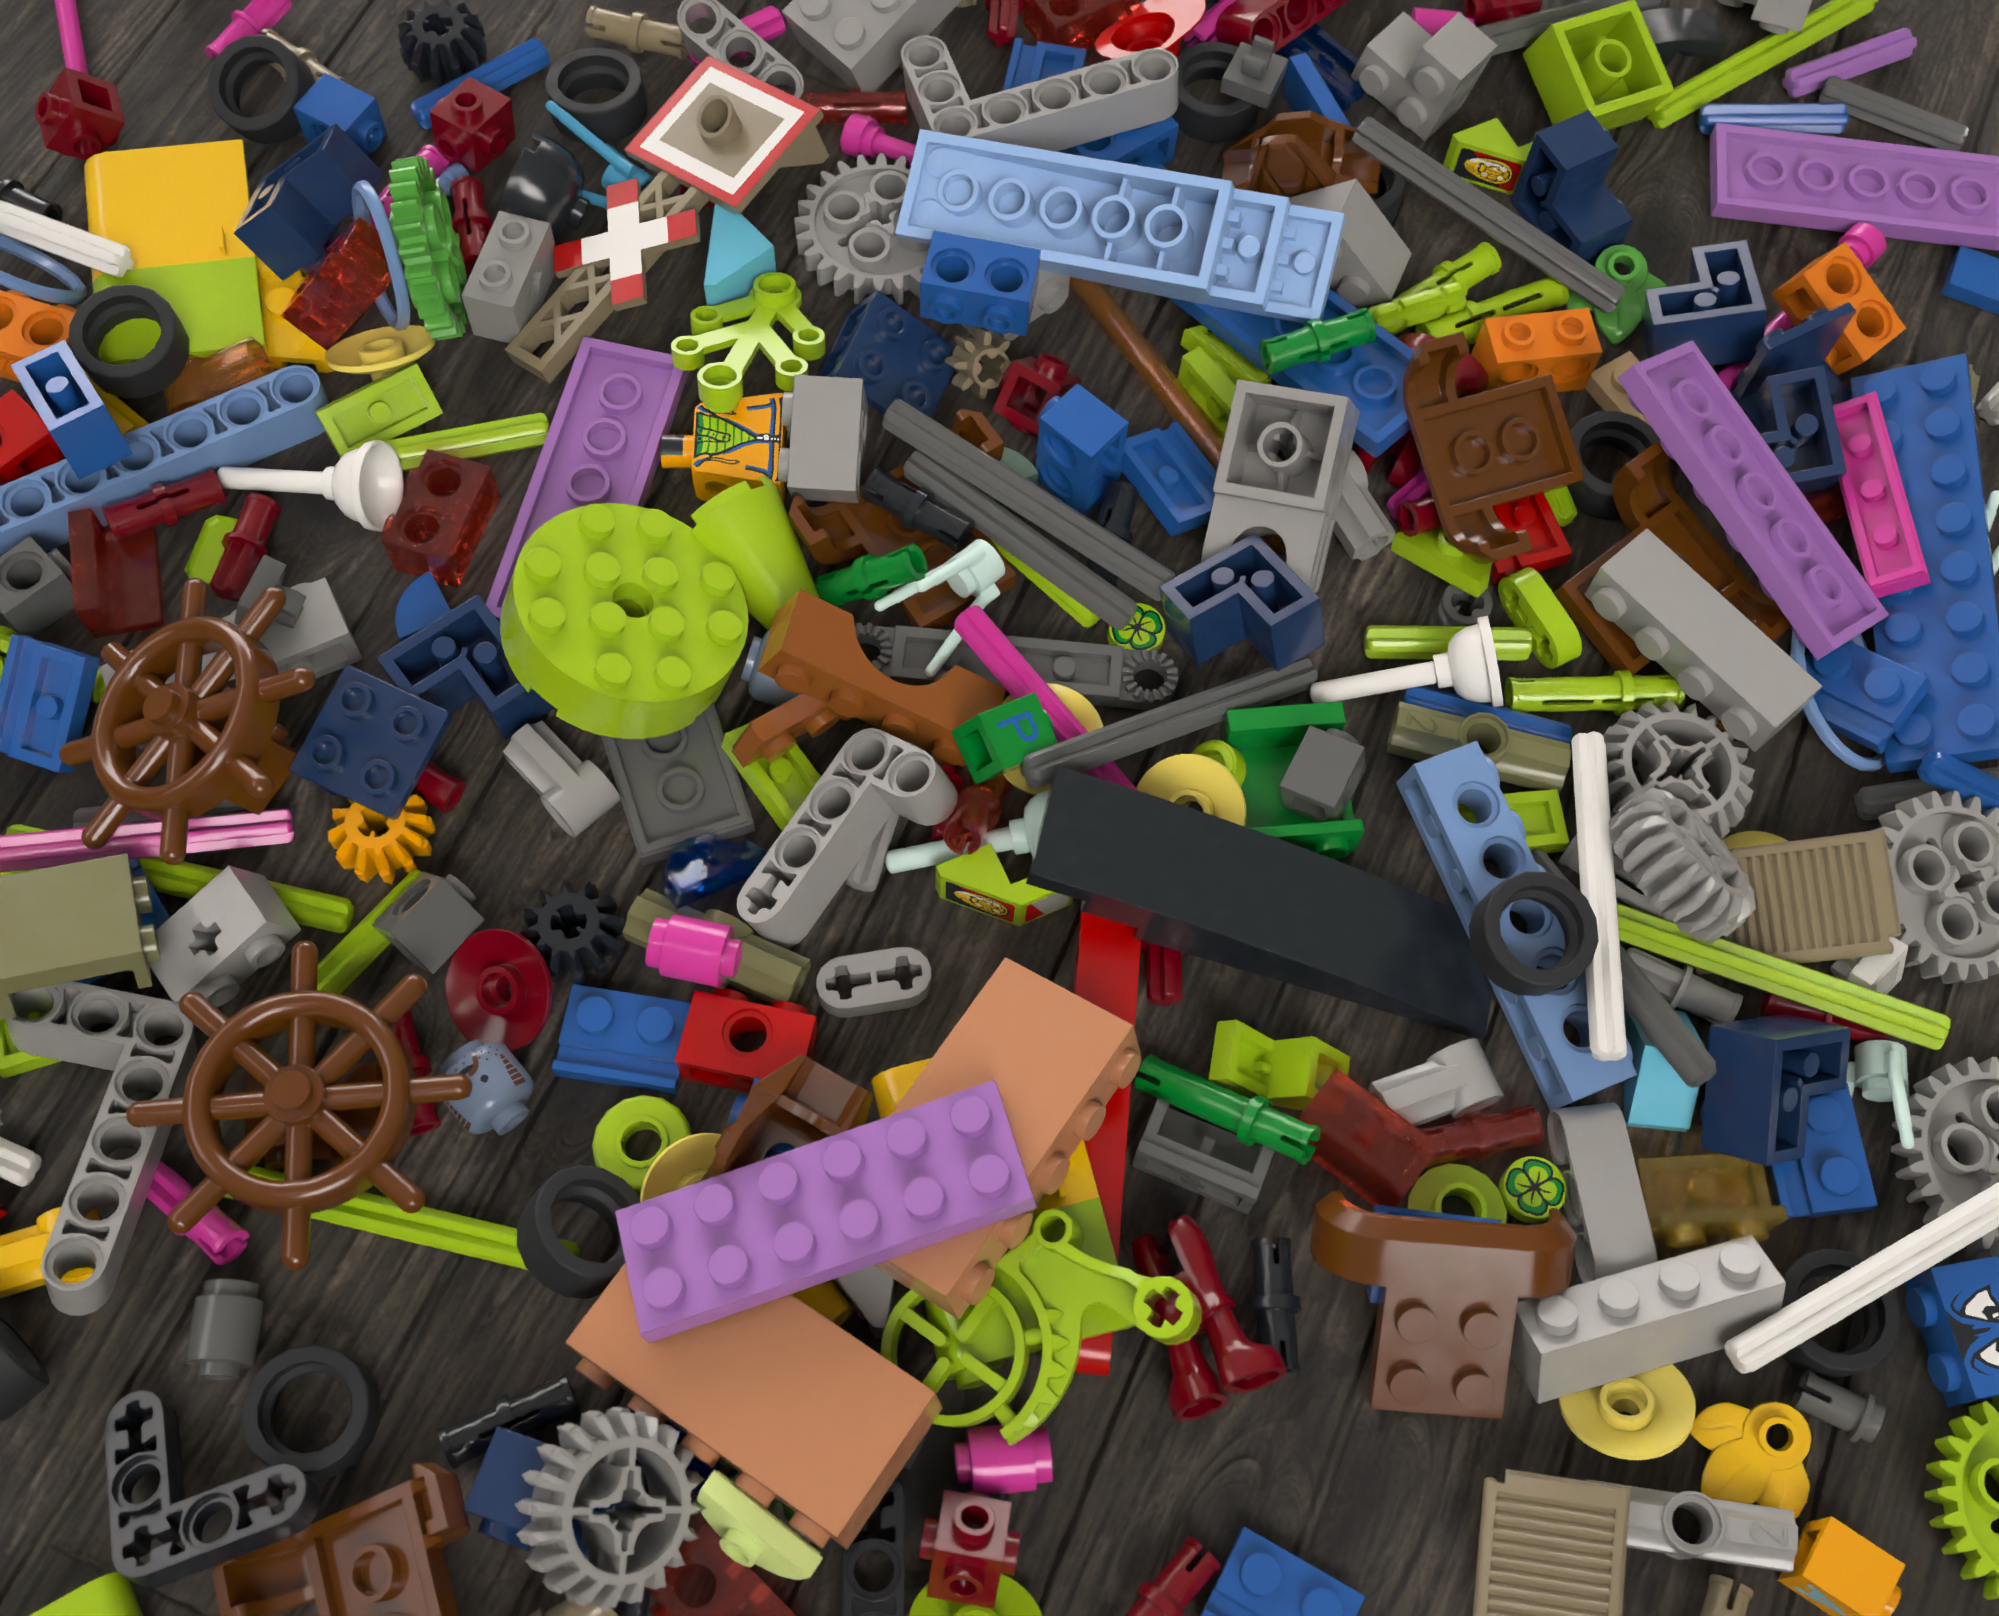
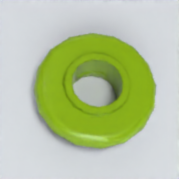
M641 1095L624 1099L607 1110L596 1126L592 1143L595 1166L604 1168L623 1178L637 1194H641L645 1176L652 1163L671 1144L692 1135L690 1123L678 1107L663 1098ZM645 1129L658 1133L662 1142L655 1156L649 1160L635 1161L626 1155L625 1146L631 1135Z
M1449 1163L1431 1168L1417 1179L1408 1197V1209L1442 1213L1441 1204L1443 1198L1451 1195L1459 1196L1467 1200L1472 1206L1474 1217L1501 1220L1503 1224H1506L1507 1209L1500 1190L1487 1175L1467 1165Z

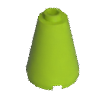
M763 476L759 477L762 484L761 487L751 489L745 480L722 491L699 507L691 515L696 526L690 531V534L734 570L742 586L748 612L769 630L772 627L776 611L798 590L801 589L818 598L819 595L794 529L789 521L780 492L770 478Z

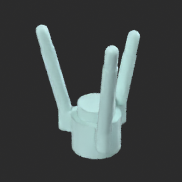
M976 539L944 564L924 574L926 576L924 579L905 584L894 590L889 595L876 601L874 607L877 611H883L917 592H925L947 580L950 587L963 598H967L969 595L975 596L976 599L971 606L978 605L983 610L986 605L1000 595L995 582L1005 575V566L998 552L988 542ZM955 628L926 667V676L934 677L962 640V637L956 632Z
M1871 1040L1859 1043L1855 1046L1854 1050L1855 1062H1848L1846 1083H1848L1851 1098L1854 1088L1858 1087L1862 1089V1096L1867 1100L1875 1102L1893 1101L1901 1145L1905 1149L1913 1148L1915 1142L1907 1099L1909 1097L1906 1047L1898 1042L1889 1040Z

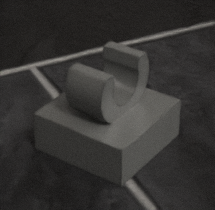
M1255 35L1252 45L1240 43L1222 78L1220 92L1268 109L1286 73L1289 59L1273 53L1274 41Z
M265 554L263 555L237 604L234 624L238 625L266 588L278 587L284 591L287 600L274 621L283 626L294 628L304 607L302 605L306 600V596L292 588L282 586L286 564Z

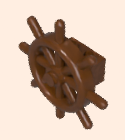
M192 578L186 581L183 586L180 620L157 630L142 641L132 652L128 651L118 642H109L103 646L101 657L115 673L100 699L93 722L92 733L90 736L64 744L59 751L60 760L68 766H76L92 761L97 779L109 795L82 832L81 839L87 848L100 849L105 846L129 812L133 810L150 819L162 821L160 858L168 865H177L186 857L189 819L213 809L225 799L258 816L262 813L291 774L289 768L298 754L284 742L289 732L276 722L280 700L309 691L313 688L316 681L315 674L307 667H297L279 673L272 654L259 640L286 604V594L282 589L278 587L266 588L236 626L223 619L206 616L208 586L203 580ZM216 653L202 672L203 655ZM235 672L236 687L232 688L227 685L223 692H220ZM175 673V682L165 684L171 675ZM150 742L137 759L136 746ZM167 763L165 784L149 787Z
M308 940L299 941L292 948L290 992L280 993L259 1000L243 1008L230 1018L226 1017L202 994L198 992L184 994L179 1001L180 1011L209 1037L191 1067L184 1095L181 1098L137 1101L132 1103L126 1111V1119L129 1124L138 1128L183 1124L189 1148L196 1162L207 1175L170 1212L167 1224L172 1232L185 1234L192 1230L228 1193L234 1199L260 1211L283 1215L282 1263L287 1269L293 1271L304 1268L310 1259L311 1213L321 1212L344 1204L359 1196L373 1185L406 1213H416L424 1207L426 1201L424 1192L393 1165L409 1138L414 1123L416 1106L419 1103L462 1100L471 1094L473 1087L470 1078L464 1074L415 1078L410 1057L403 1044L391 1030V1027L426 992L427 983L423 976L416 973L405 976L371 1010L367 1006L346 996L317 990L318 949L313 942ZM316 1025L331 1026L349 1032L315 1067ZM289 1029L288 1066L283 1067L258 1044L277 1033ZM372 1048L380 1066L377 1062L356 1064V1062ZM240 1064L248 1072L246 1092L223 1094L232 1072ZM245 1119L244 1139L229 1153L222 1137L220 1121ZM330 1158L332 1163L338 1164L336 1167L312 1177V1160ZM260 1162L265 1164L267 1169L284 1171V1181L261 1178L249 1173V1171Z

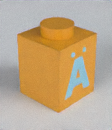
M1831 1516L1805 1524L1798 1538V1552L1795 1556L1793 1571L1789 1573L1781 1572L1778 1581L1830 1616H1891L1901 1597V1588L1896 1584L1905 1564Z

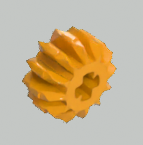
M417 794L409 797L399 818L396 820L389 819L349 800L350 808H332V818L337 827L327 832L328 841L334 849H338L335 858L343 869H354L357 877L366 883L379 872L382 880L392 885L395 878V870L403 867L405 872L410 873L417 869L413 861L414 856H431L432 847L426 838L435 834V824L432 818L426 815L428 808L424 800L417 796ZM385 828L388 830L387 833L379 837L376 835Z

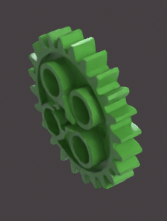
M422 155L396 159L394 162H391L393 170H389L392 184H389V190L394 202L390 204V223L402 265L405 267L404 276L405 280H407L411 300L414 307L418 310L419 319L424 320L425 330L430 332L432 339L438 341L462 337L463 333H466L465 324L468 323L461 297L467 283V273L459 247V235L453 230L447 197L443 189H441L439 181L436 182L434 169L432 167L429 168L428 160L426 158L423 159Z

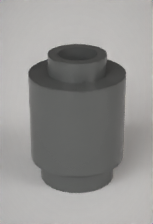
M212 1279L204 1282L203 1295L195 1297L185 1360L186 1364L199 1367L198 1378L215 1381L239 1380L241 1369L255 1367L264 1302L258 1299L259 1284L235 1279Z

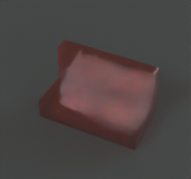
M91 508L68 512L74 611L93 637L101 638L161 627L164 624L157 533L152 527L124 537L116 542L111 531L107 532Z
M1337 1068L1298 1118V1120L1307 1124L1320 1127L1321 1130L1319 1141L1310 1140L1308 1143L1316 1146V1150L1311 1158L1372 1205L1395 1207L1441 1146Z

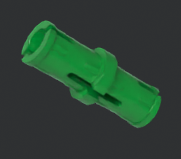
M1361 308L1325 321L1315 318L1306 321L1303 328L1280 336L1260 340L1261 359L1265 369H1268L1269 375L1311 361L1321 364L1329 361L1333 354L1375 342L1376 328L1372 315L1368 312L1367 308Z
M910 544L885 555L876 557L875 555L868 554L856 558L850 567L817 576L818 581L814 585L819 598L836 607L857 599L865 598L872 601L884 597L891 588L924 579L926 577L924 574L928 571L927 561L922 550L917 545Z

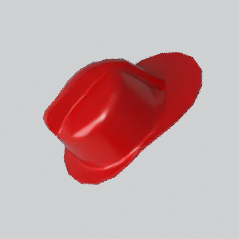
M1147 0L1121 21L1104 30L1096 40V51L1108 60L1151 48L1166 49L1172 52L1175 57H1178L1181 39L1191 32L1204 16L1206 11L1205 0Z

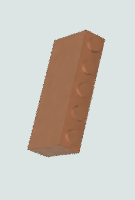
M1005 957L891 1115L995 1079L1036 1205H1038L1045 1193L1051 1195L1061 1186L1069 1170V1158L1082 1139L1089 1141L1097 1133L1106 1114L1105 1106L1117 1088H1126L1134 1079L1141 1063V1053L1134 1026ZM1035 1209L873 1266L959 1320L970 1304L976 1305L986 1296L994 1281V1268L1008 1248L1015 1249L1025 1239L1033 1221L1032 1212Z
M626 1263L565 1342L582 1358L575 1367L581 1375L606 1393L616 1383L633 1395V1398L627 1405L634 1413L637 1411L651 1413L655 1418H658V1424H664L666 1421H669L686 1433L680 1445L689 1451L695 1452L694 1457L711 1469L714 1468L719 1459H722L740 1472V1475L734 1484L765 1508H768L774 1498L795 1512L789 1524L822 1549L831 1538L848 1550L943 1409L936 1392L791 1294L648 1343L639 1332Z

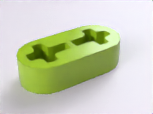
M1526 567L1499 581L1498 593L1505 612L1515 627H1525L1531 631L1532 652L1542 665L1548 669H1555L1581 655L1582 641L1575 624L1536 570Z

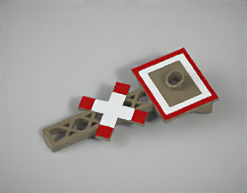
M707 55L624 149L628 157L644 164L646 168L658 175L642 193L641 184L637 178L606 186L608 232L553 246L554 273L558 279L568 278L504 349L512 361L550 384L578 352L583 336L590 338L614 309L615 311H620L647 304L646 272L665 251L701 242L698 212L708 201L734 214H740L779 168L823 164L829 157V154L816 128V125L824 117L821 109ZM680 184L689 188L683 195L669 198ZM610 266V274L603 275L605 269ZM589 300V304L583 311L569 314V311L575 304ZM554 340V344L541 359L532 354L541 343Z

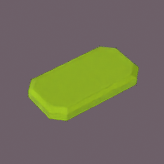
M215 515L205 520L185 568L189 579L198 578L207 585H210V581L225 550L221 541L226 533L233 531L238 519Z

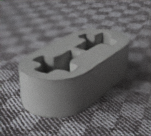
M897 947L837 957L829 960L821 967L816 982L817 996L821 1006L829 1014L838 1018H851L910 1008L920 1004L927 997L931 989V966L928 959L920 951L911 947ZM908 966L910 974L921 975L913 978L912 988L908 990H901L899 982L895 980L878 983V981L896 977V967ZM841 975H848L850 983L855 985L871 982V984L852 988V998L847 1000H840L838 991H827V989L836 987V977Z

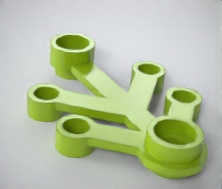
M769 272L758 276L754 280L748 297L716 306H700L693 309L690 313L691 333L693 336H680L672 341V363L676 368L684 371H692L702 367L697 374L700 400L705 403L708 410L716 413H726L734 410L742 399L743 375L759 348L775 367L776 385L784 391L793 392L794 375H808V363L805 360H816L825 354V333L819 327L813 326L799 310L802 304V294L799 288L796 287L795 280L785 273ZM751 316L749 321L723 328L724 322ZM776 320H779L793 335V352L772 329ZM733 346L724 362L710 363L703 366L705 354Z

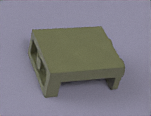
M127 853L0 876V1020L17 1017L14 996L16 992L126 970L134 972L139 989L152 986L149 963L161 961L160 948L154 924L144 926L142 914L154 912L147 876L134 878Z

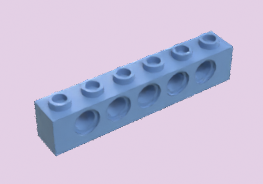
M1478 741L1415 763L1396 782L1468 937L1469 924L1476 905L1493 888L1505 879L1525 871L1546 872L1540 864H1536L1525 841L1526 831L1520 816L1509 808L1499 787L1500 777L1494 762L1489 757L1484 756ZM1457 803L1464 804L1473 811L1476 817V824L1466 821L1460 815ZM1483 857L1491 858L1499 865L1502 878L1494 877L1486 870ZM1520 899L1511 903L1502 912L1500 918L1501 936L1508 951L1522 964L1534 969L1537 966L1546 969L1555 965L1564 956L1566 950L1564 931L1557 917L1547 907L1530 899ZM1510 911H1514L1524 918L1527 924V934L1519 932L1512 925L1509 916ZM1585 970L1577 979L1542 996L1516 995L1497 987L1488 978L1549 1110L1558 1109L1638 1075L1632 1064L1633 1052L1627 1038V1054L1625 1058L1619 1061L1609 1060L1604 1062L1593 1058L1589 1041ZM1564 1021L1572 1024L1577 1029L1580 1036L1579 1047L1571 1044L1565 1037L1563 1031Z

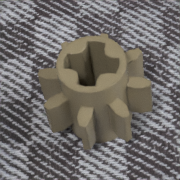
M976 327L974 338L964 339L958 335L955 337L957 346L952 356L945 358V363L954 367L958 373L951 382L954 386L963 391L970 387L973 395L980 399H985L988 389L999 388L1003 374L1013 361L1009 360L1004 353L1010 345L1007 339L1001 336L992 338L990 331Z

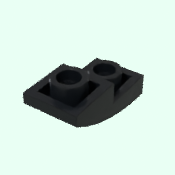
M1661 8L1641 11L1664 66L1669 65L1677 52L1689 57L1697 54L1717 59L1728 45L1727 39L1709 11L1689 8Z

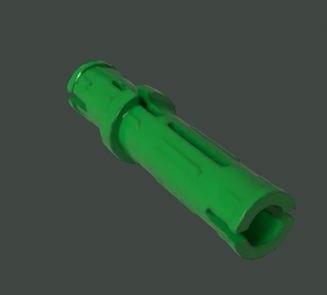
M1154 1054L1148 1055L1139 1067L1138 1071L1148 1076L1146 1079L1140 1076L1136 1077L1135 1089L1137 1091L1169 1102V1104L1237 1133V1140L1243 1144L1253 1146L1259 1143L1295 1159L1297 1163L1302 1165L1309 1162L1316 1150V1146L1308 1143L1310 1140L1319 1141L1320 1127L1307 1124L1273 1109L1271 1101L1258 1095L1250 1099L1163 1061Z

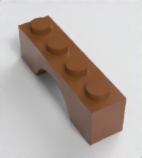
M801 589L776 611L757 672L775 679L778 686L789 692L805 693L826 702L829 708L838 715L863 720L905 742L913 743L931 752L932 756L939 762L947 765H959L961 767L966 766V763L951 731L977 714L1002 705L1006 691L1005 688L958 665L952 667L929 685L913 686L894 681L875 668L865 656L857 640L853 614Z

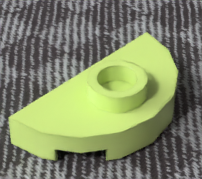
M714 1470L700 1489L697 1502L706 1508L701 1513L713 1530L721 1537L719 1545L731 1559L746 1567H753L756 1564L778 1576L794 1580L807 1579L812 1576L823 1559L820 1552L720 1471L716 1472Z

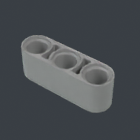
M717 0L682 1L677 14L681 38L686 49L700 62L709 55L773 87L780 84L787 85L795 91L794 97L805 101L804 82L797 68ZM700 18H707L715 23L714 28L704 34H698L689 29L691 24ZM740 51L748 52L755 57L753 63L744 68L731 65L729 59Z
M1612 1102L1551 1109L1547 1119L1549 1146L1553 1164L1559 1169L1566 1183V1198L1563 1208L1566 1219L1576 1232L1574 1257L1582 1283L1658 1262L1629 1135L1619 1106Z

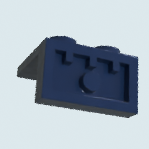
M876 290L847 312L816 376L863 379L867 403L883 415L896 399H901L932 419L954 371V367L945 363V358L952 356L955 347L879 290Z
M1850 302L1830 311L1827 308H1821L1810 314L1800 325L1787 331L1783 328L1775 329L1755 346L1757 353L1749 366L1737 376L1736 382L1738 384L1732 396L1759 434H1763L1755 393L1768 376L1824 365L1832 404L1836 405L1852 399V394L1825 362L1831 349L1856 313L1855 308Z
M346 664L289 771L331 795L336 796L339 794L389 819L396 820L399 818L452 718L451 714L441 707Z

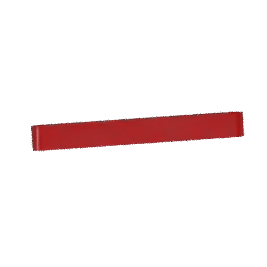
M1080 909L1073 993L1132 1024L1135 1030L1141 940L1134 938L1136 927L1088 914ZM1131 1083L1124 1089L1117 1088L1105 1106L1106 1114L1101 1127L1092 1139L1084 1141L1117 1264ZM1113 1332L1082 1340L1075 1373L1108 1376Z

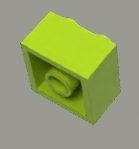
M1630 0L1551 24L1522 54L1552 125L1589 110L1603 128L1610 130L1645 118L1675 91L1636 0Z

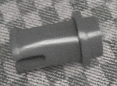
M1809 1369L1803 1373L1797 1386L1822 1397L1823 1400L1804 1391L1801 1394L1794 1392L1791 1407L1845 1431L1846 1438L1853 1443L1859 1439L1871 1443L1875 1439L1884 1420L1885 1407L1875 1402L1874 1394L1867 1391L1861 1396L1816 1375L1815 1372Z

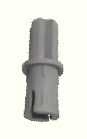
M1629 948L1626 951L1673 1010L1676 1007L1681 1008L1713 1024L1734 1021L1743 1001V995L1731 992L1692 974L1693 967L1686 965L1682 970L1637 948Z

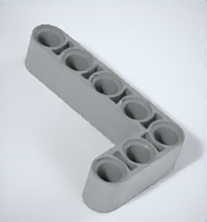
M917 36L907 41L901 50L907 99L922 130L1057 152L1163 121L1171 117L1178 108V60L1172 52L1166 49L1151 48L973 100L969 99L949 51L942 40L935 36Z
M71 981L14 993L17 1017L5 1020L12 1043L20 1051L31 1055L114 1071L41 1262V1270L52 1304L60 1312L70 1316H84L97 1311L107 1302L112 1294L155 1176V1170L160 1162L173 1126L164 1125L138 1128L130 1125L126 1119V1111L132 1103L136 1102L131 1100V1097L145 1090L159 1093L152 1100L183 1097L187 1077L197 1057V1044L194 1023L180 1011L178 1003ZM38 1010L49 1012L38 1019H24L29 1013ZM101 1023L114 1025L109 1030L100 1033L88 1031L93 1026ZM163 1036L179 1038L169 1045H155L152 1043ZM122 1147L138 1149V1152L128 1159L113 1160L108 1158L113 1151ZM99 1206L117 1208L114 1214L100 1221H91L85 1218L88 1212ZM88 1266L95 1269L92 1275L85 1281L79 1283L60 1281L63 1275L72 1268Z

